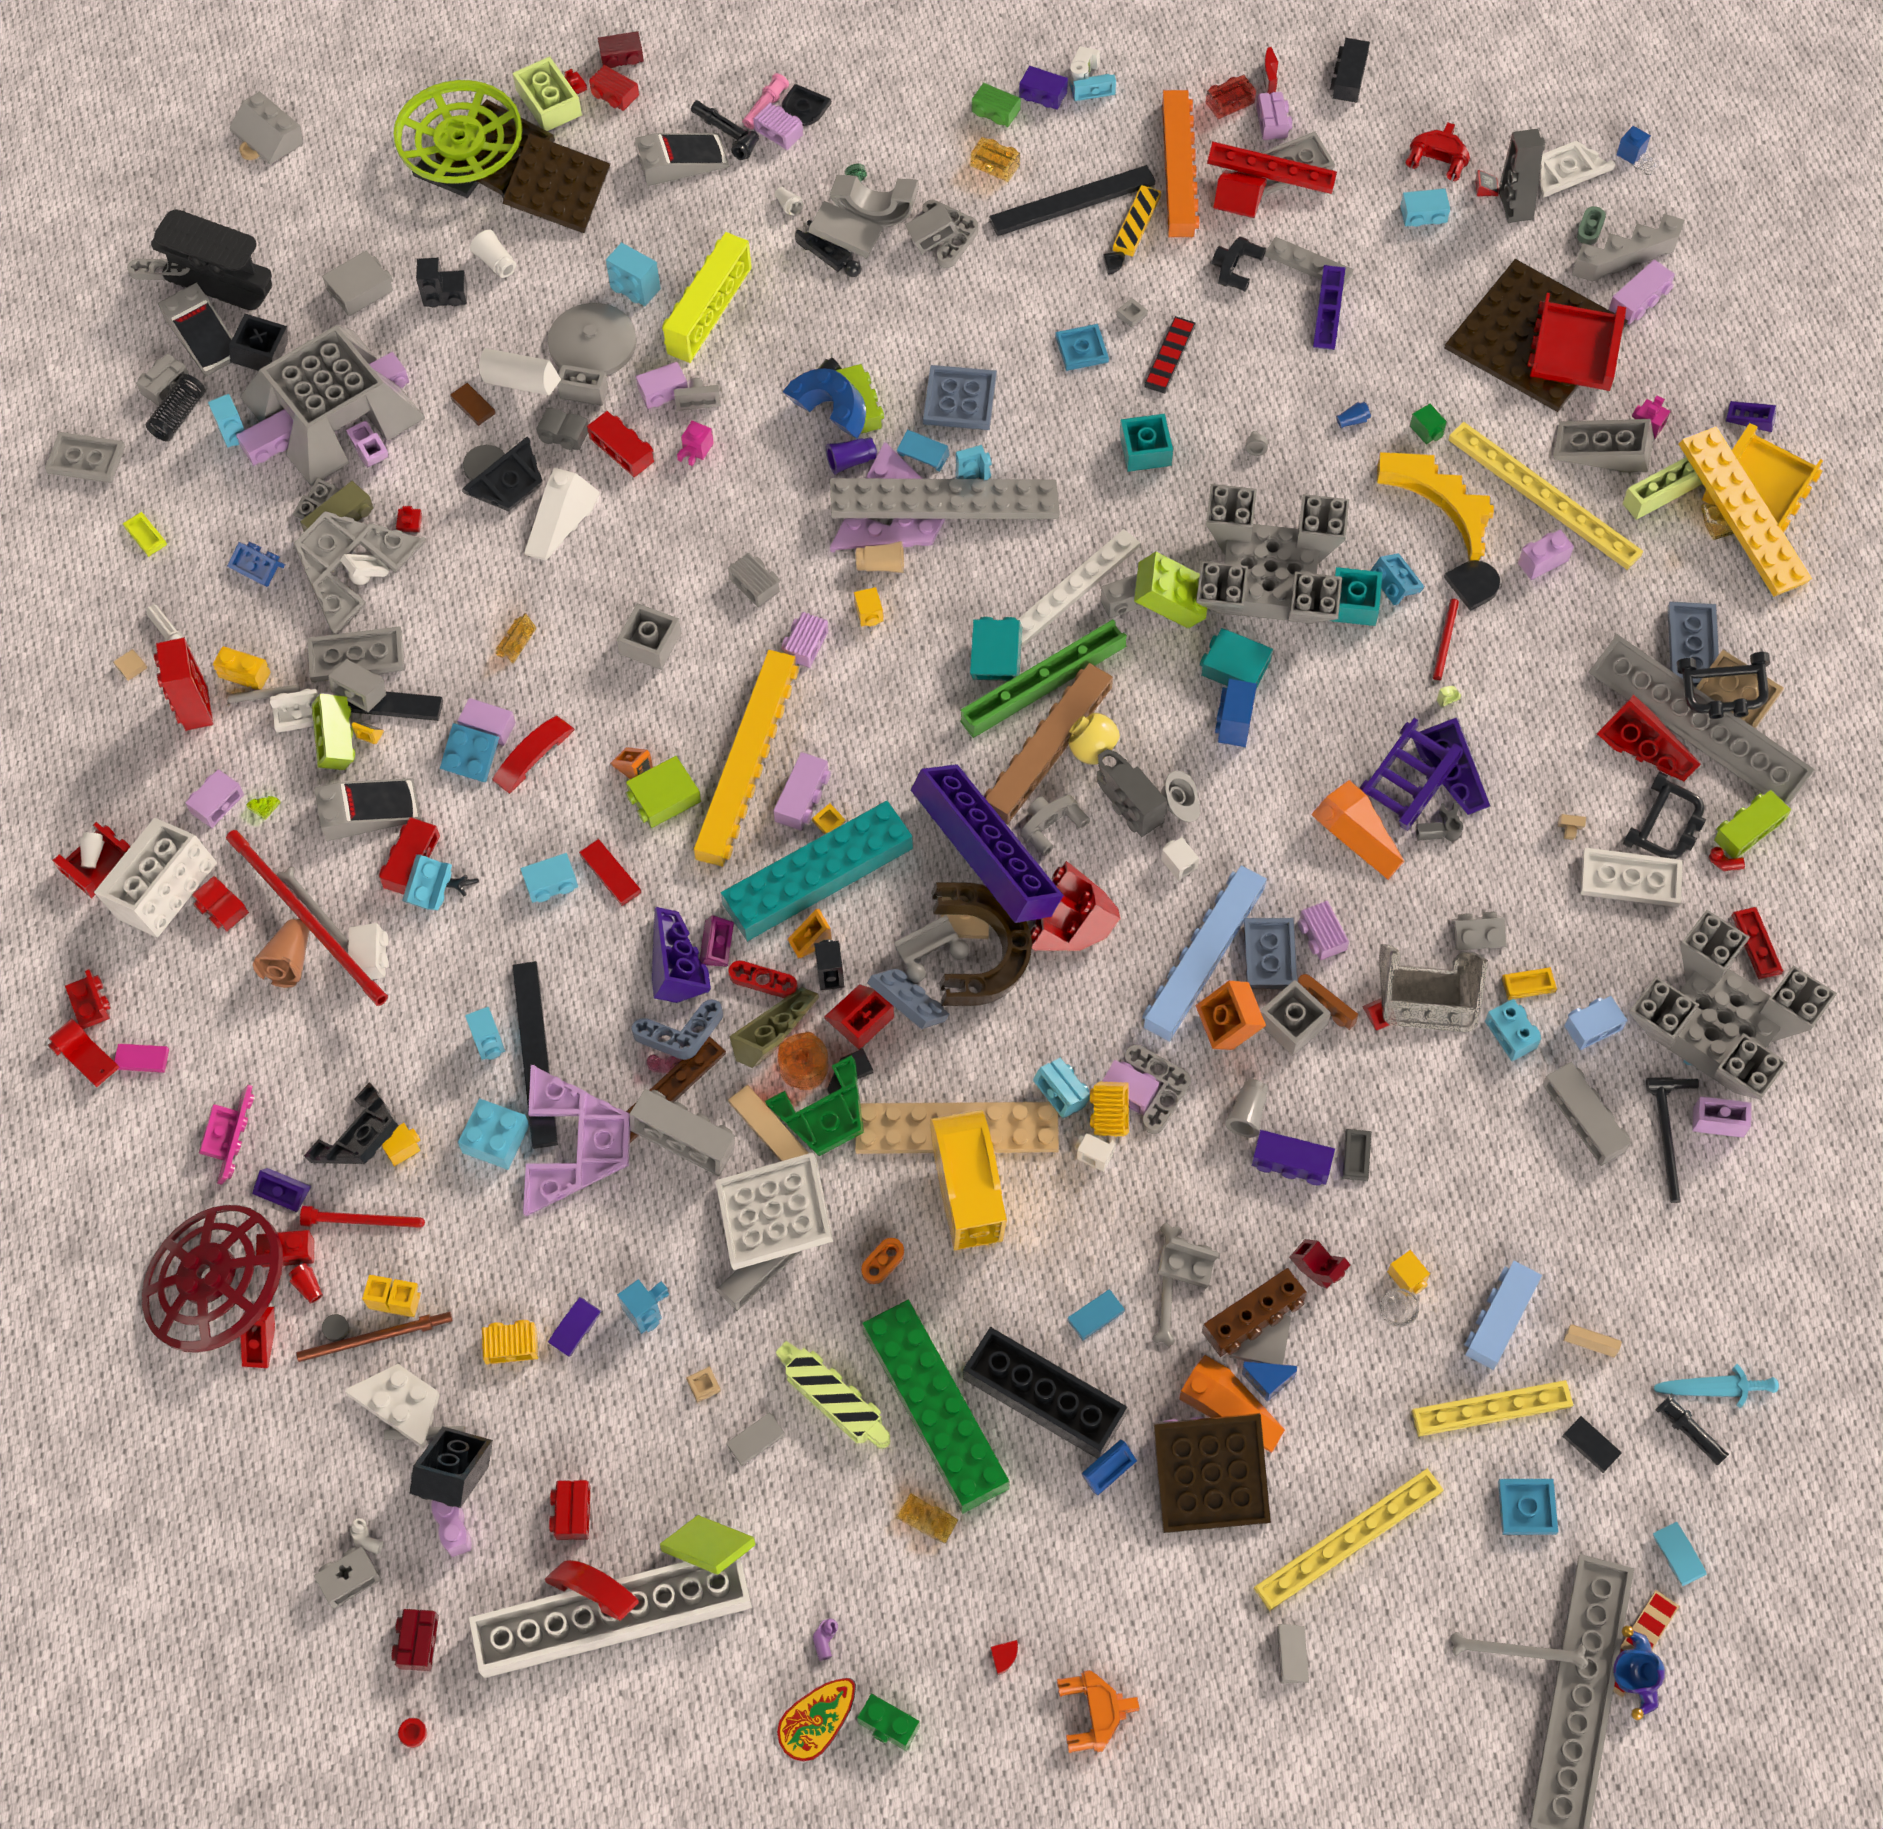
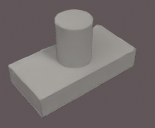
M692 378L689 381L690 388L674 389L677 411L721 406L719 386H703V381L700 378Z

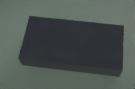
M1582 1416L1562 1436L1602 1473L1622 1454L1616 1446Z

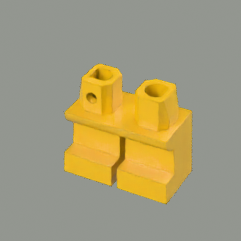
M369 1274L362 1300L371 1310L415 1317L421 1293L417 1292L419 1287L417 1283L397 1279L393 1281L392 1278Z

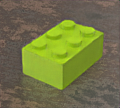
M1156 551L1138 562L1134 602L1186 628H1191L1206 619L1207 608L1196 603L1199 573Z

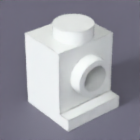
M1087 1133L1085 1136L1081 1135L1075 1145L1078 1160L1103 1172L1116 1148L1115 1141L1111 1140L1110 1144H1108L1101 1136H1092Z

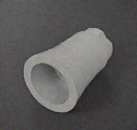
M1248 1079L1247 1082H1244L1232 1112L1225 1122L1227 1129L1232 1133L1247 1138L1259 1135L1262 1113L1268 1092V1086L1265 1083L1256 1079Z

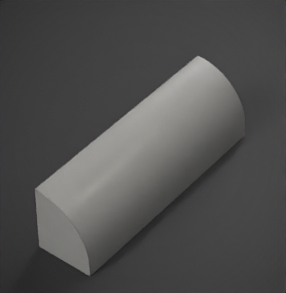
M801 1251L737 1269L716 1291L738 1311Z

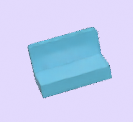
M1115 75L1092 76L1089 79L1073 81V85L1069 82L1074 101L1111 96L1116 93Z

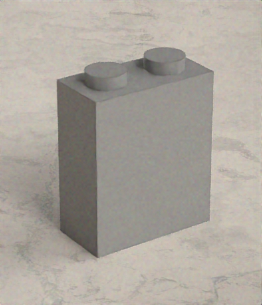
M367 250L322 275L327 291L348 316L355 314L393 291L391 284L393 282L392 276L387 270L384 271L381 268L379 260L375 256L372 257Z

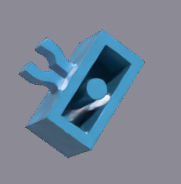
M638 1279L617 1294L623 1312L642 1334L645 1331L650 1332L660 1324L662 1316L657 1303L669 1296L668 1288L662 1281L648 1292Z

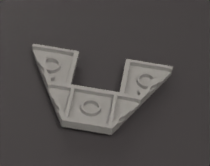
M325 511L294 542V548L333 635L338 634L366 604V601L332 574L342 563L340 559L343 554H351L361 544L396 573L426 542V538L403 534L399 530H388L386 527L372 523L357 522L353 518L339 517L336 514Z

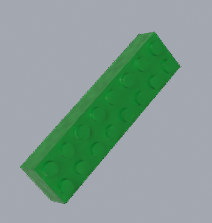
M908 1299L863 1322L862 1326L865 1337L961 1513L964 1514L1009 1490L1010 1481L910 1300Z

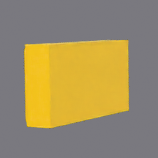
M1551 967L1502 975L1507 1000L1555 993L1557 991Z

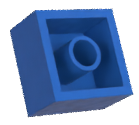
M1229 679L1228 687L1222 688L1215 733L1219 734L1218 743L1246 747L1257 683Z

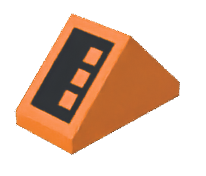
M626 747L610 763L629 779L653 768L651 755L647 749Z

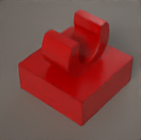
M573 69L564 72L565 79L576 94L587 90L586 83L577 71L573 73Z
M402 506V509H398L396 529L402 532H420L421 509H413L412 506Z

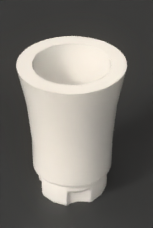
M492 230L482 231L472 240L470 251L486 263L494 273L504 278L514 272L517 266L516 262Z

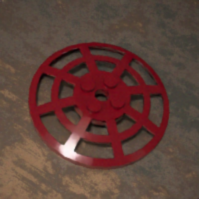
M222 1205L201 1211L175 1228L154 1254L143 1282L142 1310L151 1332L160 1341L173 1349L199 1353L225 1346L249 1330L271 1303L282 1275L283 1250L279 1235L274 1226L263 1215L251 1208L240 1205ZM223 1212H240L250 1216L238 1227L228 1223H214L216 1215ZM205 1218L203 1226L188 1233L178 1243L175 1242L184 1231ZM257 1223L267 1235L270 1254L255 1255L253 1244L246 1234ZM213 1230L231 1232L220 1244L211 1242ZM201 1234L200 1245L189 1252L182 1248L192 1238ZM240 1239L246 1257L234 1258L228 1249ZM166 1250H169L170 1253L162 1265L158 1281L150 1285L154 1270L161 1256ZM176 1256L181 1260L177 1272L166 1277L168 1267ZM270 1264L265 1285L253 1304L243 1294L251 1282L254 1266ZM245 1267L243 1277L235 1290L230 1285L235 1277L236 1269ZM210 1268V1271L202 1278L203 1272ZM176 1285L180 1294L172 1306H170L166 1299L165 1289ZM157 1292L160 1305L167 1314L160 1328L152 1320L149 1296ZM223 1294L229 1298L221 1306L208 1313V1303L215 1301ZM188 1300L191 1303L197 1304L198 1316H185L179 1314V1311ZM235 1304L247 1312L229 1329L211 1337L209 1322L224 1315ZM175 1320L185 1325H199L200 1340L181 1341L171 1338L167 1334Z

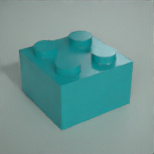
M1165 413L1120 420L1119 436L1127 472L1172 466L1173 446Z
M1336 567L1334 576L1342 577L1338 619L1330 621L1376 626L1380 609L1382 572Z

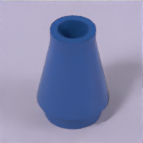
M1357 402L1343 413L1337 415L1336 420L1340 428L1366 423L1367 419L1371 418V413L1365 402Z

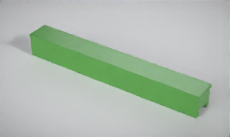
M1112 619L961 709V724L972 738H975L1072 680L1089 663L1095 666L1127 647V635L1121 633L1116 627V622Z

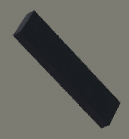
M386 691V695L369 712L348 702V706L351 708V713L439 721L443 698L441 696Z

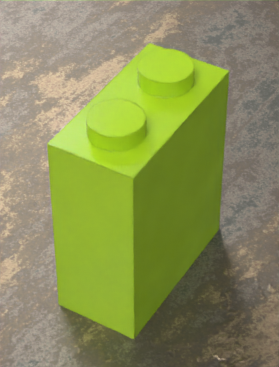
M677 756L626 782L628 791L625 794L631 805H637L639 808L637 813L643 823L648 822L651 828L702 802L699 789Z

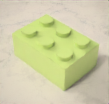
M547 57L513 73L517 93L542 129L549 131L582 116L579 97L551 57Z

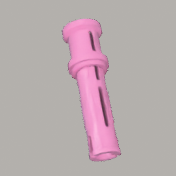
M775 73L770 84L762 89L761 97L742 120L745 127L752 130L754 128L753 118L770 102H777L780 99L779 95L781 92L789 87V82L783 75Z

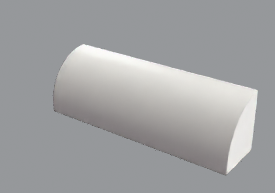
M487 348L483 350L480 357V375L483 381L488 384L550 395L561 380L550 360Z

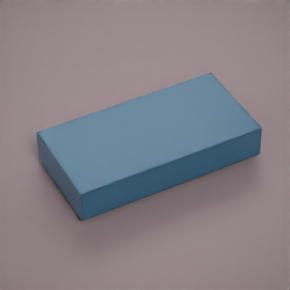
M1109 1289L1070 1315L1067 1321L1083 1341L1123 1314L1125 1309Z

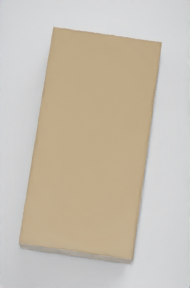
M1573 1324L1567 1329L1563 1340L1614 1358L1619 1352L1622 1343L1621 1340Z

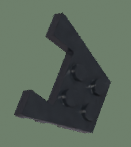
M370 1082L354 1098L360 1106L365 1108L364 1111L333 1145L318 1139L304 1155L310 1163L366 1164L368 1160L374 1157L382 1144L392 1136L399 1125L377 1089Z

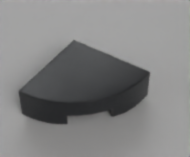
M1123 252L1103 254L1108 275L1117 272L1123 266L1125 261V254Z

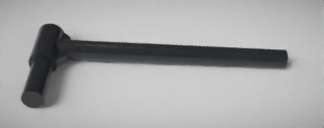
M1646 1078V1090L1652 1095H1656L1670 1203H1680L1681 1199L1667 1095L1674 1089H1698V1078Z

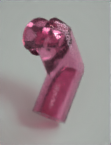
M654 1054L647 1058L646 1063L652 1072L668 1073L682 1059L671 1055L667 1059H663Z

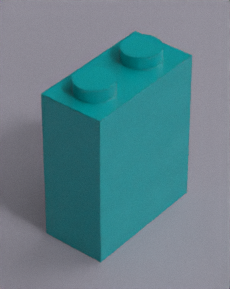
M987 616L973 619L970 675L973 680L1010 681L1020 675L1023 628L1020 620L1014 617L994 620V618Z
M1221 628L1218 636L1213 635L1210 641L1209 648L1211 649L1209 653H1204L1199 664L1202 667L1201 676L1228 686L1229 679L1257 683L1258 687L1271 662L1273 648Z

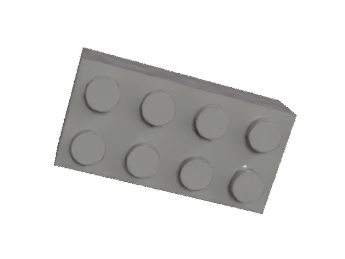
M644 1089L630 1112V1131L720 1176L734 1152L735 1135L732 1134L733 1132L726 1126L719 1125L718 1127L712 1124L709 1118L700 1113L695 1115L687 1111L688 1108L679 1102L672 1103L666 1100L665 1096L656 1090L649 1091Z

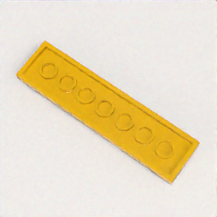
M1717 426L1682 439L1678 445L1773 597L1808 583L1812 577L1781 528L1777 526L1778 523Z

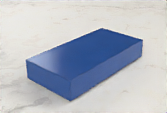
M1120 1439L1081 1474L1093 1493L1099 1495L1135 1464L1137 1460L1126 1442Z

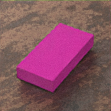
M118 1044L114 1062L120 1067L118 1070L165 1073L169 1048L167 1046Z

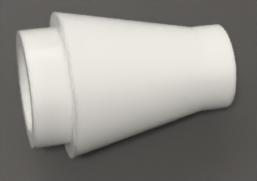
M779 187L775 191L774 195L786 214L795 216L802 211L803 202L800 196L786 190L784 187Z
M89 832L83 833V838H80L81 867L96 869L97 861L105 843L102 841L103 835Z

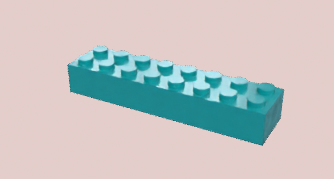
M886 800L720 892L722 904L748 942L913 849V836L891 804Z

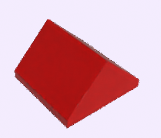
M1226 169L1218 178L1213 208L1255 218L1267 179Z

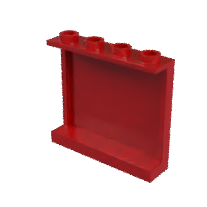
M1547 293L1545 301H1540L1537 314L1541 315V319L1537 318L1534 329L1535 332H1538V336H1534L1531 349H1534L1535 352L1534 354L1530 353L1528 367H1532L1530 376L1610 391L1615 377L1627 307L1617 306L1615 314L1551 303L1549 302L1550 293Z

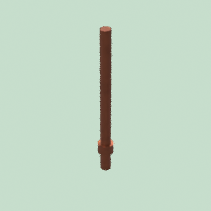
M451 1311L430 1316V1314L420 1316L419 1320L296 1352L298 1362L418 1330H422V1332L433 1329V1326L452 1322L453 1317Z

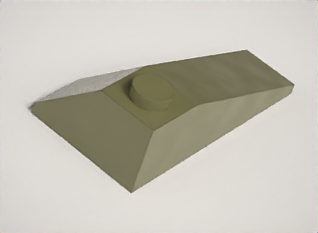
M800 987L795 993L787 996L729 1036L736 1061L753 1068L768 1058L818 1000V993Z

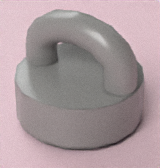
M1252 431L1246 440L1245 449L1251 455H1263L1268 450V440L1257 431Z

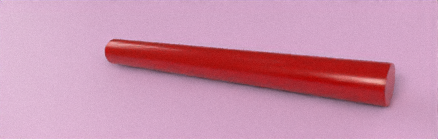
M1450 599L1432 677L1434 680H1442L1459 604L1457 599Z

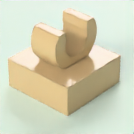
M1561 814L1558 817L1557 827L1565 828L1564 839L1574 840L1577 829L1582 830L1585 827L1586 817Z

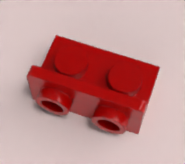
M90 969L85 971L87 977L65 985L76 1019L82 1029L110 1019L107 1010L111 1009V1005L106 995L102 996L100 992L104 988L99 975L94 976Z

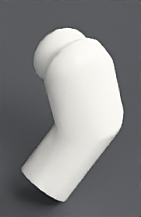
M355 1519L350 1527V1534L354 1545L357 1548L362 1546L366 1551L379 1554L383 1541L370 1537L365 1520Z

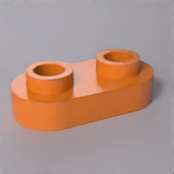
M887 1238L865 1259L861 1266V1272L866 1282L879 1284L897 1267L904 1258L902 1242L896 1238ZM894 1250L896 1255L891 1257L887 1255V1252ZM876 1268L879 1270V1273L871 1275L870 1270Z

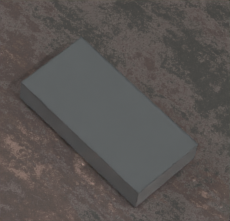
M1346 1129L1342 1179L1368 1181L1372 1131Z

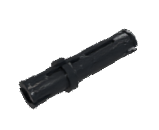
M696 100L691 106V112L704 119L706 124L714 125L736 140L748 133L747 130L720 115L715 108H709L699 100Z

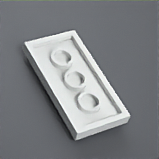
M1584 848L1580 895L1679 908L1681 904L1683 860Z

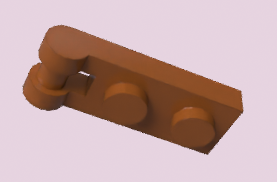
M1303 974L1298 978V983L1331 1012L1332 1019L1338 1026H1345L1350 1030L1356 1024L1359 1014L1308 974Z

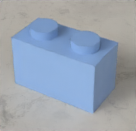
M1612 996L1605 999L1600 997L1592 1001L1589 1007L1583 1010L1577 1008L1570 1012L1564 1026L1578 1048L1582 1050L1623 1030L1627 1018Z

